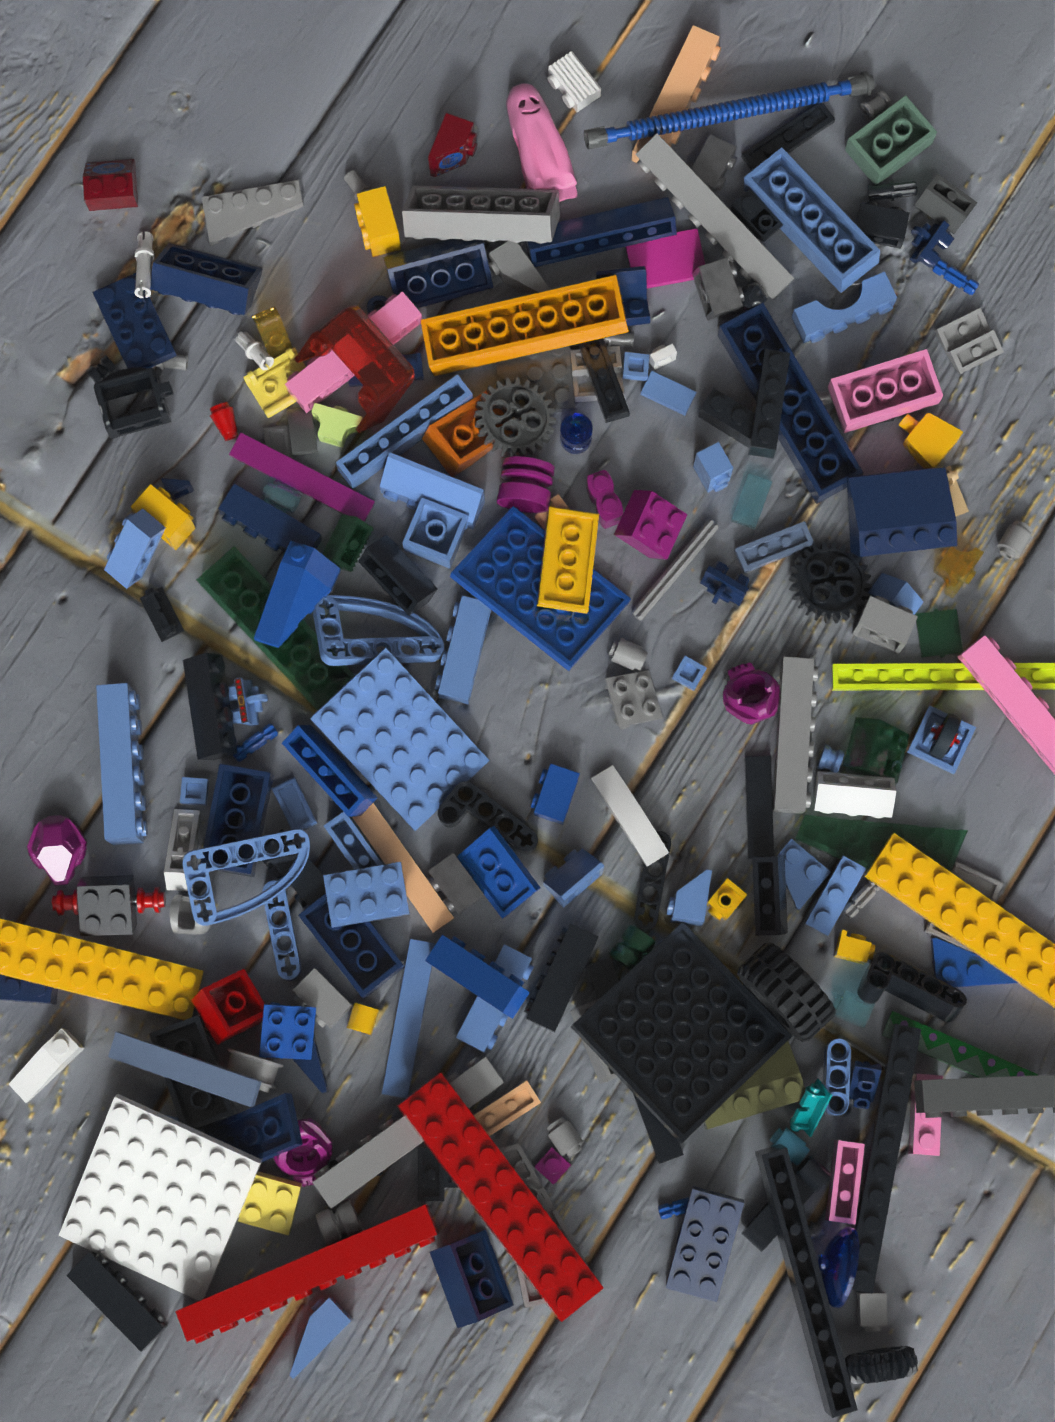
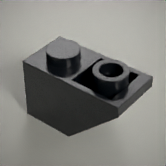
M751 189L731 204L730 211L757 239L763 242L783 227V224Z

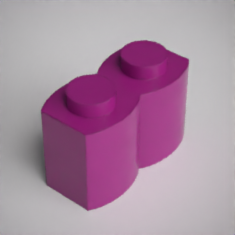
M606 470L588 475L587 494L591 502L596 506V514H599L598 522L604 529L619 524L623 515V506L619 497L614 493V484L611 476Z

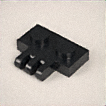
M418 1148V1201H444L445 1188H458L455 1182H452V1178L429 1148Z

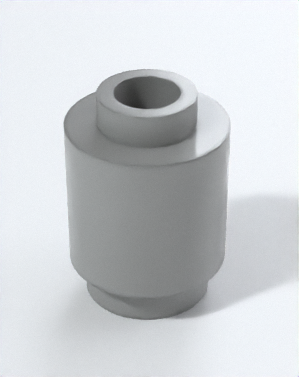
M1017 520L1010 524L997 545L1000 550L999 553L1010 560L1020 558L1032 537V528L1024 522Z
M620 638L619 642L614 640L608 654L612 656V662L631 670L635 668L640 671L648 652L644 651L642 646Z
M564 1117L559 1118L546 1128L550 1133L548 1137L561 1156L567 1154L570 1158L582 1149L580 1146L583 1142L582 1138L571 1122L566 1121Z

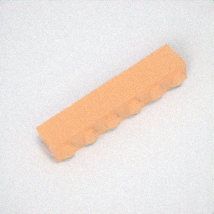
M694 25L692 26L651 111L650 118L676 111H688L691 103L697 102L701 93L699 86L702 81H707L711 72L709 65L712 60L716 61L720 54L721 47L718 46L720 36ZM678 130L677 132L664 135L660 134L659 136L671 147L672 144H677L681 131ZM641 137L637 141L632 151L633 162L637 163L640 160L635 154L653 137L644 139Z

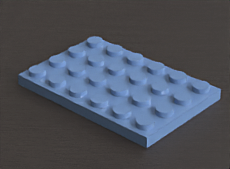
M387 648L379 652L310 717L311 721L414 831L439 809L440 805L457 784L469 781L490 761Z

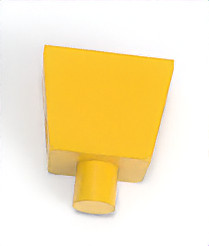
M927 413L920 422L907 414L899 423V426L909 433L903 443L904 448L924 469L937 467L963 434V431L931 413Z

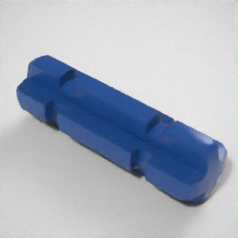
M940 259L932 271L939 276L942 274L945 280L958 288H964L963 291L967 294L973 295L979 283L972 278L969 280L966 274L953 266L948 267V263Z
M272 724L266 725L262 728V732L258 731L242 742V746H237L238 754L233 756L238 762L247 758L248 753L252 754L264 746L268 739L272 740L278 736V731Z
M689 1197L673 1201L672 1204L665 1203L659 1205L658 1211L661 1219L670 1218L673 1214L675 1216L685 1214Z

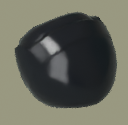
M749 283L742 288L744 295L742 304L747 310L765 303L768 299L762 289V285L758 283Z

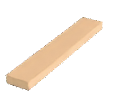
M373 803L361 816L352 817L384 864L401 862L407 897L433 934L454 919L453 915Z

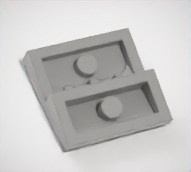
M977 308L934 330L958 374H962L1004 353L995 331L990 330L981 308Z
M620 346L606 347L624 395ZM570 350L575 403L597 401L580 350Z

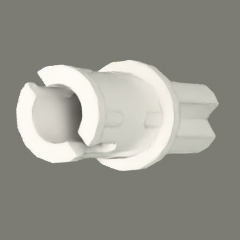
M240 331L235 340L245 351V355L249 359H253L262 370H268L264 362L271 368L274 359L263 349L262 343L255 341L247 332Z

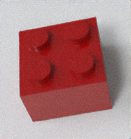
M245 969L202 988L191 1000L217 1045L262 1022L265 1003Z

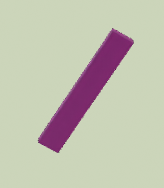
M243 433L239 434L229 453V456L363 525L375 504V501Z

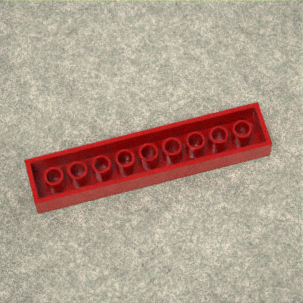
M442 1073L435 1075L397 1105L559 1321L563 1322L604 1288Z
M427 1203L175 1312L186 1341L194 1339L197 1344L214 1336V1330L219 1329L223 1333L238 1326V1320L242 1318L245 1319V1322H249L264 1315L263 1309L269 1307L272 1312L288 1304L287 1299L294 1297L296 1301L313 1294L312 1288L319 1286L320 1290L331 1287L338 1283L336 1278L344 1275L347 1280L361 1274V1267L368 1264L370 1269L387 1262L385 1257L394 1254L396 1259L411 1252L410 1246L417 1243L420 1248L436 1241L434 1236L438 1235L439 1231Z

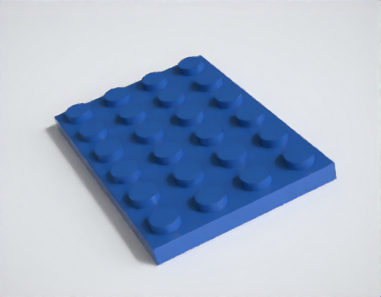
M513 506L451 572L450 577L566 670L570 671L631 601V598L593 569L589 611L587 614L537 606L545 530Z

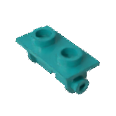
M820 1079L806 1087L799 1103L802 1108H797L789 1121L791 1130L799 1132L802 1129L809 1137H812L833 1096Z

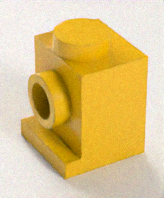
M727 878L707 902V906L710 907L707 911L716 919L720 920L723 918L726 921L747 894ZM723 896H727L730 898L729 905H723L721 903V898Z
M846 930L839 932L834 957L863 965L867 963L868 959L872 960L875 945L872 942L866 941L865 936L851 933V936L848 937Z

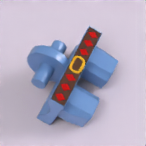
M242 677L234 679L235 683L228 686L229 701L238 700L239 708L231 710L233 724L260 725L258 712L263 711L262 703L269 700L268 695L260 694L259 686L253 687L252 680H243Z

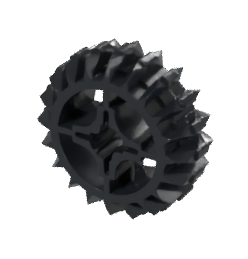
M910 1346L876 1348L852 1353L845 1358L850 1382L854 1384L887 1382L910 1377L918 1371L917 1355H915L914 1348Z

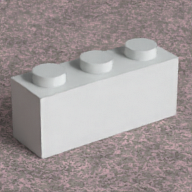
M817 771L814 810L826 814L835 812L846 813L850 816L868 815L874 818H892L896 796L895 778Z

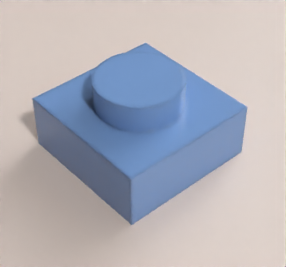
M624 352L622 379L647 381L649 354Z
M684 656L672 679L694 691L706 672L707 667Z
M182 777L180 803L207 806L209 780Z

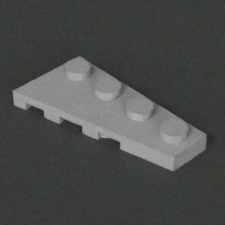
M299 180L202 197L210 246L218 244V241L227 237L232 238L239 235V232L245 229L262 225V222L268 219L278 218L303 207Z

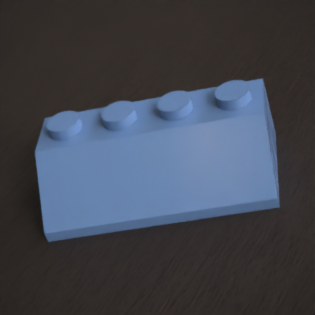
M391 452L389 453L380 483V491L383 493L384 498L393 502H397V500L407 503V507L415 511L421 497L469 515L465 530H467V527L474 530L485 504L483 489Z

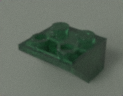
M855 717L843 766L866 776L895 778V783H898L910 734L881 719Z

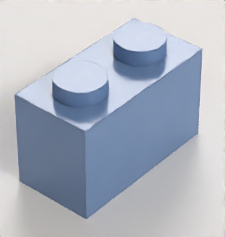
M717 442L696 453L693 468L707 493L712 490L718 492L727 487L733 466L720 443Z

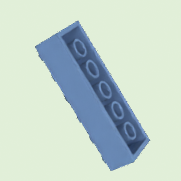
M782 147L744 177V191L752 190L783 224V227L780 228L783 233L840 293L879 263L880 249Z
M128 683L96 685L104 837L113 846L144 843V836L148 835L147 821H143L142 811H146L145 795L141 794V785H145L144 770H140L139 760H143V747L138 743V735H142L141 720H137V710H140L141 707L139 694L136 695L135 690Z

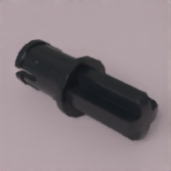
M890 181L889 184L868 186L869 202L885 199L894 201V198L916 196L918 193L917 183L915 181L902 183Z

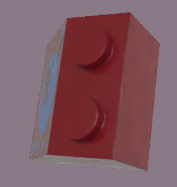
M448 113L445 114L428 156L430 176L437 177L467 164L469 156L473 157L475 155L478 143L475 142L477 133L474 132V122Z
M135 159L85 163L83 191L84 201L89 211L138 207Z

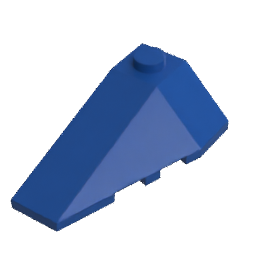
M290 541L279 565L254 640L279 648L298 628L299 622L308 613L311 614L315 609V605L323 597L326 598L332 591L340 573V568L315 548Z

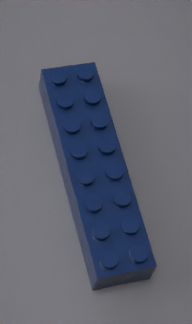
M764 303L720 325L718 337L755 400L757 398L761 364L765 349L790 353L778 439L815 503L818 504L846 489L847 477L862 476L864 472Z

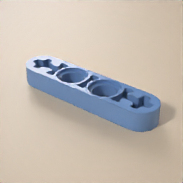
M277 881L268 882L263 887L262 892L271 887ZM285 889L277 896L278 902H284L285 906H276L270 909V904L275 905L274 899L264 905L278 974L287 981H293L300 976L301 962L287 891ZM277 911L286 913L287 919L282 925H275L272 921V916ZM282 936H287L292 941L291 947L286 951L280 950L277 946V941ZM294 952L295 957H289L291 965H296V970H293V975L289 976L287 972L282 971V968L286 967L285 958L280 960L279 955H289Z

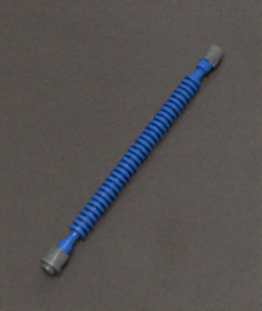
M863 71L860 75L847 77V80L839 81L836 85L827 86L826 82H821L814 85L761 94L760 96L756 95L754 97L737 99L736 101L712 104V106L696 107L694 110L691 108L688 111L682 110L652 116L651 118H641L639 121L637 119L633 120V122L627 121L626 127L615 129V127L605 128V126L586 129L584 130V141L586 148L590 150L608 146L607 143L616 142L618 138L628 137L630 141H634L635 138L639 140L641 137L643 139L653 137L657 133L658 135L677 132L678 130L699 128L702 125L719 124L720 122L724 123L775 111L828 102L829 96L837 94L840 96L849 95L850 97L858 95L869 96L875 88V82L872 75H869L867 71Z

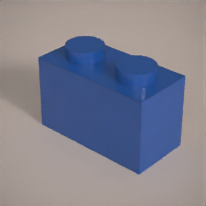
M550 764L548 770L543 769L539 781L540 784H543L541 793H535L531 808L535 809L534 816L563 825L580 773Z

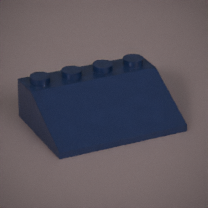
M945 467L847 477L851 553L859 557L957 546V522Z

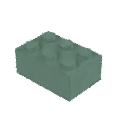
M905 95L848 138L845 151L874 185H879L932 145L937 131Z

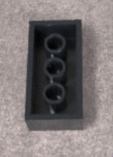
M200 1015L149 1033L150 1039L154 1044L220 1066L207 1027ZM164 1077L181 1123L199 1130L237 1114L232 1100Z

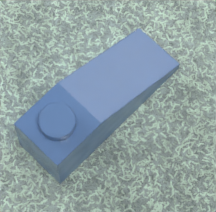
M332 1296L327 1300L322 1297L311 1308L314 1313L309 1317L290 1372L292 1379L353 1320Z

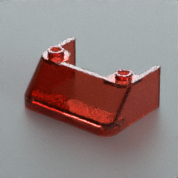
M352 305L341 310L312 333L294 360L299 363L314 356L328 355L332 350L363 384L358 393V401L367 414L355 429L360 433L382 423L414 381L415 372L412 365L360 307Z

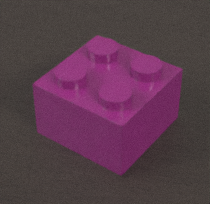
M634 490L614 535L648 558L667 560L687 514L653 491Z

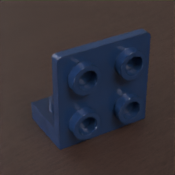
M645 266L596 272V279L613 275L617 276L628 326L650 324Z

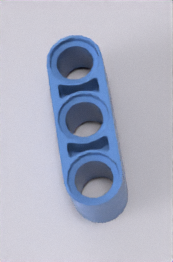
M840 1038L828 1042L824 1050L823 1084L833 1096L840 1098L842 1101V1107L837 1112L833 1111L828 1103L825 1112L832 1116L844 1114L849 1106L851 1048L847 1041ZM836 1043L840 1044L844 1049V1054L841 1058H835L831 1053V1048ZM833 1070H839L843 1075V1081L839 1085L832 1083L830 1080V1074Z

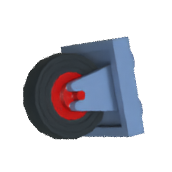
M929 705L907 753L955 774L976 727L962 721L961 718L954 714H947Z

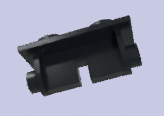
M163 587L156 590L154 588L146 590V595L141 597L140 600L161 642L184 632Z

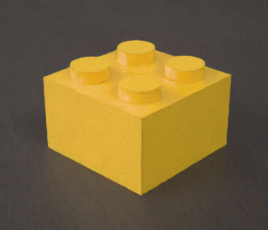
M386 186L357 193L358 203H354L365 250L370 249L372 257L401 250L399 233Z
M150 484L130 507L134 513L144 509L166 528L161 539L174 550H177L196 529L192 522L194 518L183 504L178 502L175 505V502L170 498L171 495L160 486L156 489Z

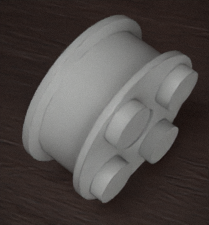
M228 1049V1052L231 1054L226 1069L261 1080L259 1089L261 1091L269 1093L270 1088L277 1089L274 1085L278 1069L283 1068L284 1065L268 1061L266 1058L250 1053L245 1054Z

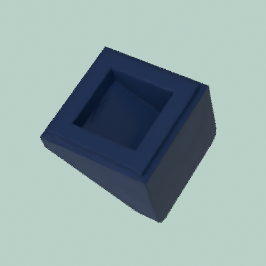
M161 478L165 490L171 495L170 498L173 501L194 491L189 480Z

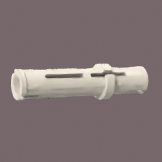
M145 231L144 240L143 232L138 234V248L135 251V259L137 261L135 295L139 298H143L144 290L146 298L151 295V267L155 256L152 250L153 235Z

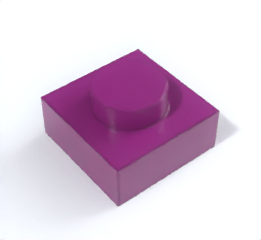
M551 1147L534 1167L554 1185L571 1165Z

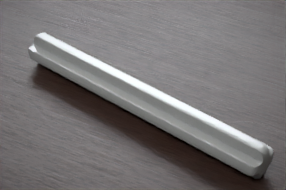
M709 519L705 522L633 608L632 615L640 621L644 619L716 533L719 526L714 521Z

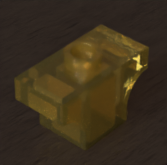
M275 306L252 316L266 351L273 359L285 353V350L289 347L293 348Z
M950 547L934 571L945 581L946 590L944 594L953 599L964 582L969 585L977 573L973 568L983 555V551L975 547L969 552H961L954 547Z

